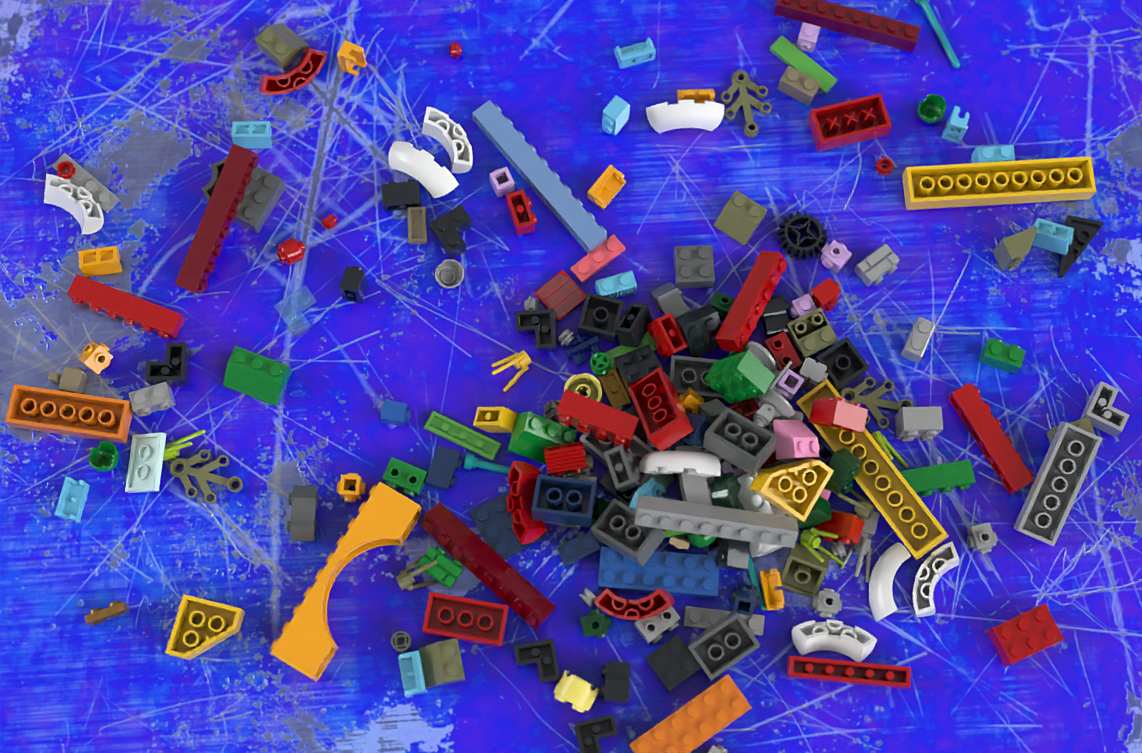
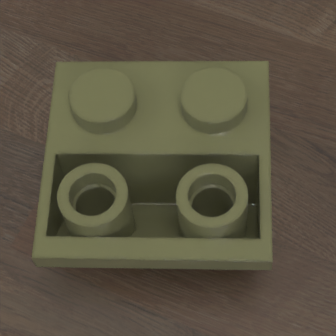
M821 307L787 324L791 343L801 361L833 346L839 341Z

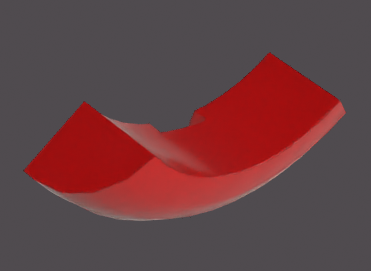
M305 48L300 61L287 72L277 75L261 74L260 93L280 95L304 87L319 73L327 53Z
M513 461L507 484H510V494L506 496L507 510L512 514L514 523L511 526L522 545L537 540L547 529L543 521L532 519L531 512L537 475H541L542 472L529 463Z
M606 588L594 603L611 616L624 620H642L666 611L675 603V599L669 591L661 588L639 600H628L617 591Z

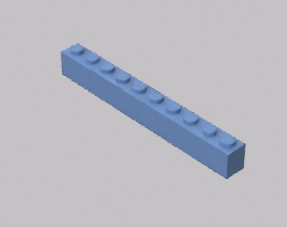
M490 100L472 113L473 121L589 254L607 240V231L602 225L599 226L595 222V217L591 212H586L580 199L573 197L570 188L560 182L558 174L547 167L548 163L543 157L540 158L536 154L534 146L527 144L524 135L519 130L516 131L513 128L512 121L501 114L500 107L497 104H493Z

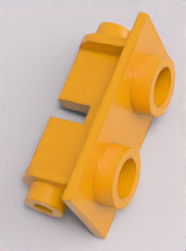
M713 89L677 90L678 104L679 100H694V103L703 104L704 101L714 102L715 91Z
M777 568L770 569L769 571H760V582L766 610H780L784 608L783 590L776 591V587L782 586L780 572H778Z

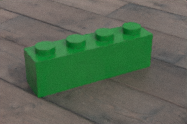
M970 459L899 471L917 495L921 494V497L933 495L932 492L940 491V494L952 492L951 489L959 488V491L967 490L976 482Z

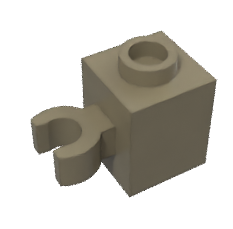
M72 366L71 368L64 367L62 375L50 372L48 380L59 384L58 389L60 391L83 394L88 375L83 371V368Z

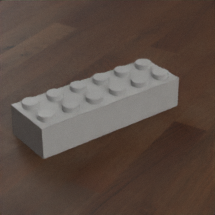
M1067 422L1060 423L1013 529L1051 546L1055 545L1103 438Z

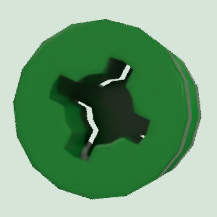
M600 352L591 357L590 364L593 374L599 377L607 375L610 371L608 355Z

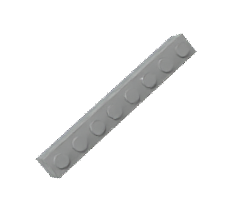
M638 495L635 507V525L791 548L795 547L799 532L797 518L643 495Z

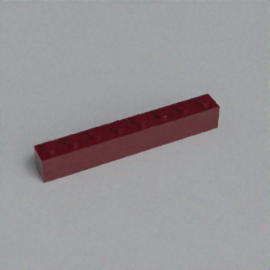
M777 0L773 15L808 23L908 52H913L921 27L824 0Z
M233 143L175 285L197 294H202L206 290L208 277L213 273L216 258L222 252L223 241L229 235L230 224L235 220L238 205L244 199L245 188L250 184L253 169L259 163V154Z
M439 502L424 515L419 525L533 629L537 630L550 617L556 606L443 504Z

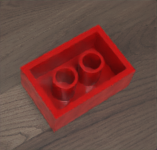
M1045 603L987 630L1005 667L1064 640Z

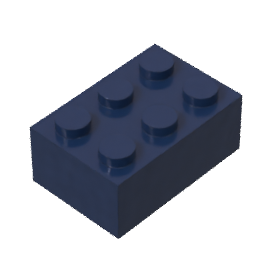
M537 475L531 510L532 519L592 527L597 496V482Z

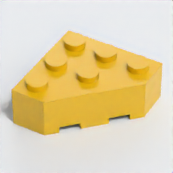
M805 458L759 471L749 489L789 517L805 522L833 470L820 460Z
M183 594L165 653L173 657L192 660L238 633L245 611L240 608Z

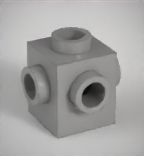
M990 522L971 526L966 530L968 534L967 543L969 548H972L973 553L980 551V554L991 552V548L997 545V534L994 530L992 531Z
M823 588V591H819L813 597L812 607H815L814 613L820 614V617L832 618V616L838 614V611H841L842 599H839L840 594L835 593L833 589ZM826 599L832 600L831 605L826 604Z

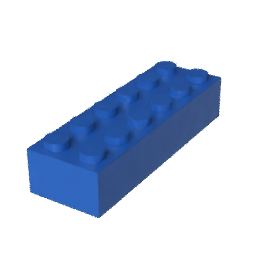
M601 547L597 590L608 588L621 592L652 594L661 588L669 591L672 596L716 599L719 581L718 561L716 556L654 551L645 565L641 567L614 549Z

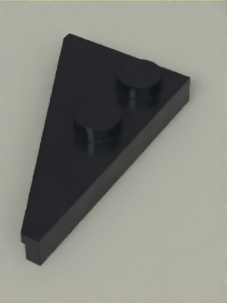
M1071 215L1066 217L1065 226L1074 228L1072 243L1068 246L1067 254L1060 255L1057 278L1062 279L1103 226L1104 222Z

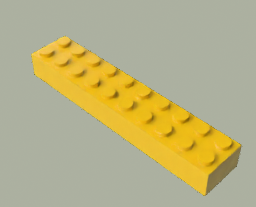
M1091 156L906 167L902 175L906 210L1090 199L1096 192Z
M826 379L796 401V403L809 419L813 399L821 400L822 397L832 399L834 397H842L829 380ZM813 424L834 452L847 448L850 453H853L859 460H862L859 467L861 471L854 479L916 560L949 537L865 427L863 433H856L836 427H822Z

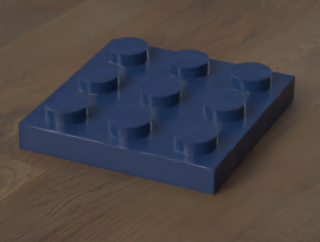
M510 491L470 512L486 544L504 560L549 537V533L546 530L537 540L521 545L511 526L514 523L512 514L507 510L506 496H509Z

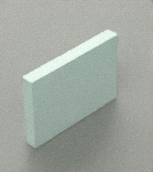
M165 433L133 435L125 492L159 491L166 440Z

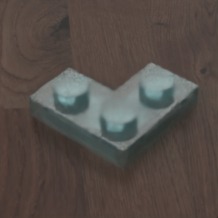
M305 285L275 304L274 307L296 338L311 328L302 311L317 301Z

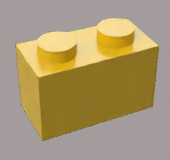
M478 407L473 426L488 433H512L517 413L505 407Z

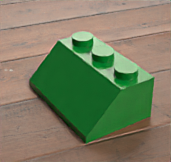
M235 346L227 363L223 386L277 407L292 371L288 365Z
M532 412L517 413L508 451L546 465L544 448L574 443L577 430L565 427Z

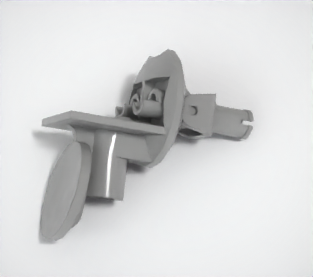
M750 341L746 345L745 350H748L775 375L765 394L754 397L760 409L752 417L754 419L753 422L767 428L771 420H790L791 416L795 414L791 404L781 395L783 390L775 387L792 364V361H789L782 371H778L776 369V362L768 350L761 344Z

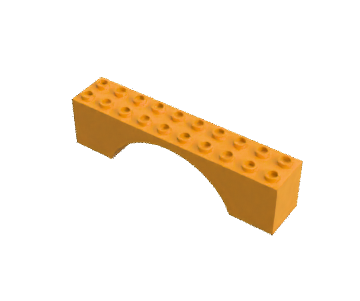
M382 482L371 488L368 501H364L358 510L360 512L356 519L353 518L347 527L349 529L347 534L340 537L337 542L338 548L334 553L331 552L326 559V567L324 570H319L315 577L317 581L313 587L310 586L304 594L306 598L303 603H299L293 611L294 617L291 621L285 623L282 628V636L280 639L276 638L271 646L272 655L315 682L318 681L338 649L330 633L327 620L328 598L335 579L351 560L365 551L387 545L402 546L423 514L419 504Z

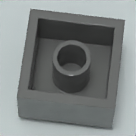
M713 245L675 246L673 252L675 286H678L680 289L713 288L715 283Z

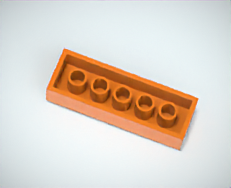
M14 384L5 422L14 428L126 444L133 409L131 403L126 400Z
M727 674L633 741L628 747L633 753H690L752 707Z

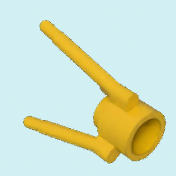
M524 350L491 365L496 367L506 363L494 370L492 375L512 365L516 369L521 368L503 389L504 392L529 369L528 365L532 363Z

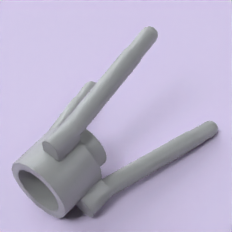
M860 537L858 544L851 543L850 549L843 559L844 565H840L839 568L841 570L844 568L855 550L854 553L859 555L855 577L859 576L863 556H866L865 582L869 583L871 552L873 549L871 548L872 541L868 538Z

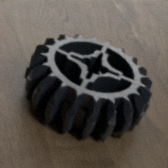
M799 210L796 211L795 215L790 213L789 218H783V223L779 224L780 229L777 230V235H779L777 242H782L779 247L786 248L784 254L790 252V258L796 255L798 261L802 256L805 260H808L809 256L815 258L816 253H821V248L826 245L824 242L828 239L825 236L827 229H823L825 224L819 223L820 217L814 219V213H811L810 216L807 215V211H804L803 215H801ZM796 224H804V225L801 226V227H798V226H794V227H793V225H796ZM809 227L814 230L816 237L810 232ZM805 230L804 238L802 237L801 240L799 241V239H800V234H802L803 231ZM788 234L795 240V244L790 241ZM803 244H806V245H809L810 247H800V246L803 245Z

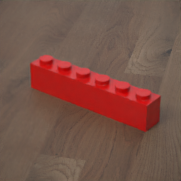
M760 252L715 337L722 350L742 352L748 343V339L755 329L760 316L763 314L764 308L771 299V295L778 285L783 272L786 270L787 263L781 252Z
M76 274L67 292L71 302L78 306L84 304L89 306L88 309L96 313L102 311L109 318L115 320L117 318L123 319V322L127 325L134 326L135 324L141 326L140 329L148 333L154 331L158 333L159 337L166 340L169 338L176 340L185 320L180 313Z
M970 382L952 392L947 397L1009 495L1034 481L1032 471L1024 465L1021 454L1015 451L1011 445L1010 437L1004 434L999 420L991 414L990 406L980 397L979 389Z
M789 656L787 658L786 678L906 690L910 688L911 667Z

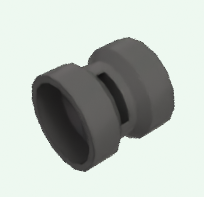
M398 631L393 634L391 645L397 652L405 653L411 649L412 639L408 633Z

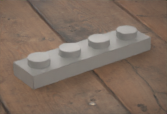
M66 153L52 165L57 171L59 163L63 161L71 162L76 172L69 179L70 183L78 187L82 186L92 194L94 201L97 204L99 203L105 213H108L120 201L116 195Z
M685 606L683 627L708 629L732 611ZM740 614L755 636H763L764 615L752 614L751 617Z

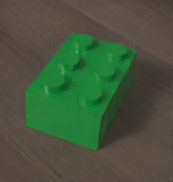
M747 350L714 362L704 380L709 383L712 389L720 393L725 401L733 404L765 394L775 375Z

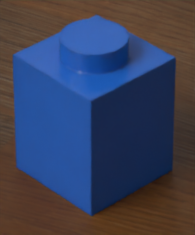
M384 400L381 414L382 423L405 426L406 421H409L411 416V410L408 409L407 403Z

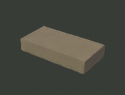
M426 206L407 207L409 245L428 244Z

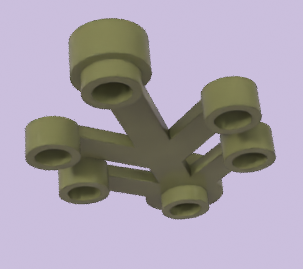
M738 70L731 77L732 85L730 88L722 93L721 102L729 104L738 88L740 96L731 108L725 110L724 117L726 120L732 121L735 118L736 112L742 106L746 121L743 133L748 138H754L758 134L759 127L753 121L750 104L760 110L763 115L770 114L772 106L770 103H762L749 95L746 89L748 88L755 92L759 98H765L768 93L767 87L756 85L750 81L747 72ZM763 90L765 94H760L759 91ZM728 96L730 99L725 100L723 97ZM763 107H768L769 110L765 111ZM731 112L733 116H728L727 113ZM752 126L755 130H749L748 127Z
M866 377L854 389L843 388L839 392L842 398L845 395L851 397V400H846V403L865 404L877 420L876 425L879 429H885L889 425V420L881 414L877 407L897 410L898 412L902 405L914 407L909 399H902L900 402L878 399L884 393H890L894 389V383L890 380H886L881 387L867 396L859 394L865 389H872L876 382L873 377ZM867 380H870L872 382L871 386H868L866 384ZM885 384H890L891 389H886ZM868 414L866 418L867 422L865 423V425H867L870 421V416ZM880 420H884L886 425L882 426Z
M202 449L199 454L187 460L183 458L174 459L170 464L169 470L173 476L181 479L186 489L185 493L191 499L198 496V489L192 486L188 475L196 477L205 495L204 500L208 504H214L217 501V496L211 491L207 481L227 486L233 493H238L243 489V481L237 476L228 479L209 473L219 467H227L230 460L226 455H220L217 460L199 469L192 468L191 466L200 461L207 462L211 459V453L207 449ZM207 452L208 457L203 459L201 457L202 453ZM222 458L227 459L225 464H220ZM183 465V470L178 472L177 466ZM234 482L239 483V487L236 489L232 487ZM195 489L193 496L189 495V490ZM213 495L214 499L213 501H208L207 497Z

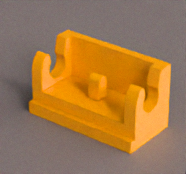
M345 40L337 54L340 70L343 73L348 72L357 76L359 72L353 70V67L365 68L367 65L364 49Z
M610 164L588 191L587 199L604 210L625 185L626 180L623 179L625 176Z
M117 246L79 251V268L84 277L122 273L121 255Z

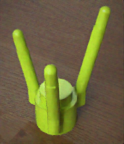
M205 430L167 443L164 448L163 461L169 460L171 464L174 459H177V456H180L179 449L192 445V442H183L204 434Z
M880 431L870 434L890 460H893L892 453L905 468L908 467Z
M814 527L811 530L806 529L800 536V544L806 547L820 562H824V559L813 548H817L830 556L835 562L842 566L844 565L843 561L820 546L821 539L819 535L838 538V535L820 531Z

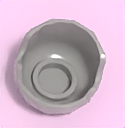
M454 259L442 261L435 270V280L439 286L445 289L457 287L464 279V268L460 262Z

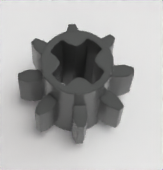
M553 399L543 406L545 409L543 412L544 418L559 422L556 420V410L560 400L554 401Z

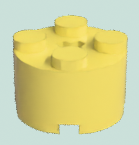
M588 373L573 375L565 383L564 391L567 389L577 394L585 392V397L601 403L602 387L595 376Z
M564 670L553 691L556 693L554 698L563 703H567V701L573 703L572 708L581 713L585 712V710L589 711L600 689L596 687L593 690V684L575 674L568 676L569 671Z

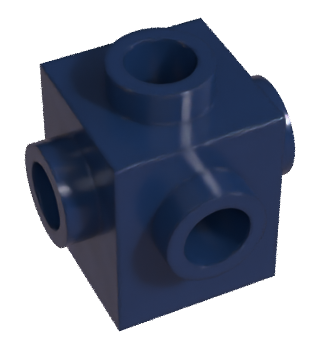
M738 582L737 589H733L730 601H734L732 611L736 609L739 614L752 617L754 607H758L760 596L757 595L758 587Z

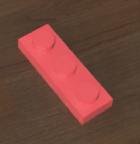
M613 234L573 265L570 271L583 284L623 253L626 248Z

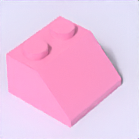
M773 420L774 434L778 436L775 445L776 460L819 457L818 437L801 420Z

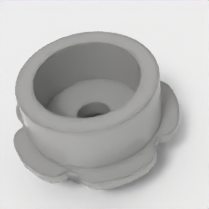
M529 296L524 301L525 311L538 310V299Z
M566 329L557 339L561 343L560 345L563 346L565 344L568 346L574 340V332Z
M832 542L833 546L830 547L832 554L842 560V557L847 555L843 544Z

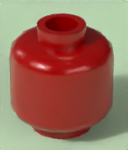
M290 238L278 245L276 253L282 264L286 263L290 266L304 258L303 252L306 249L301 240L297 241L295 238Z

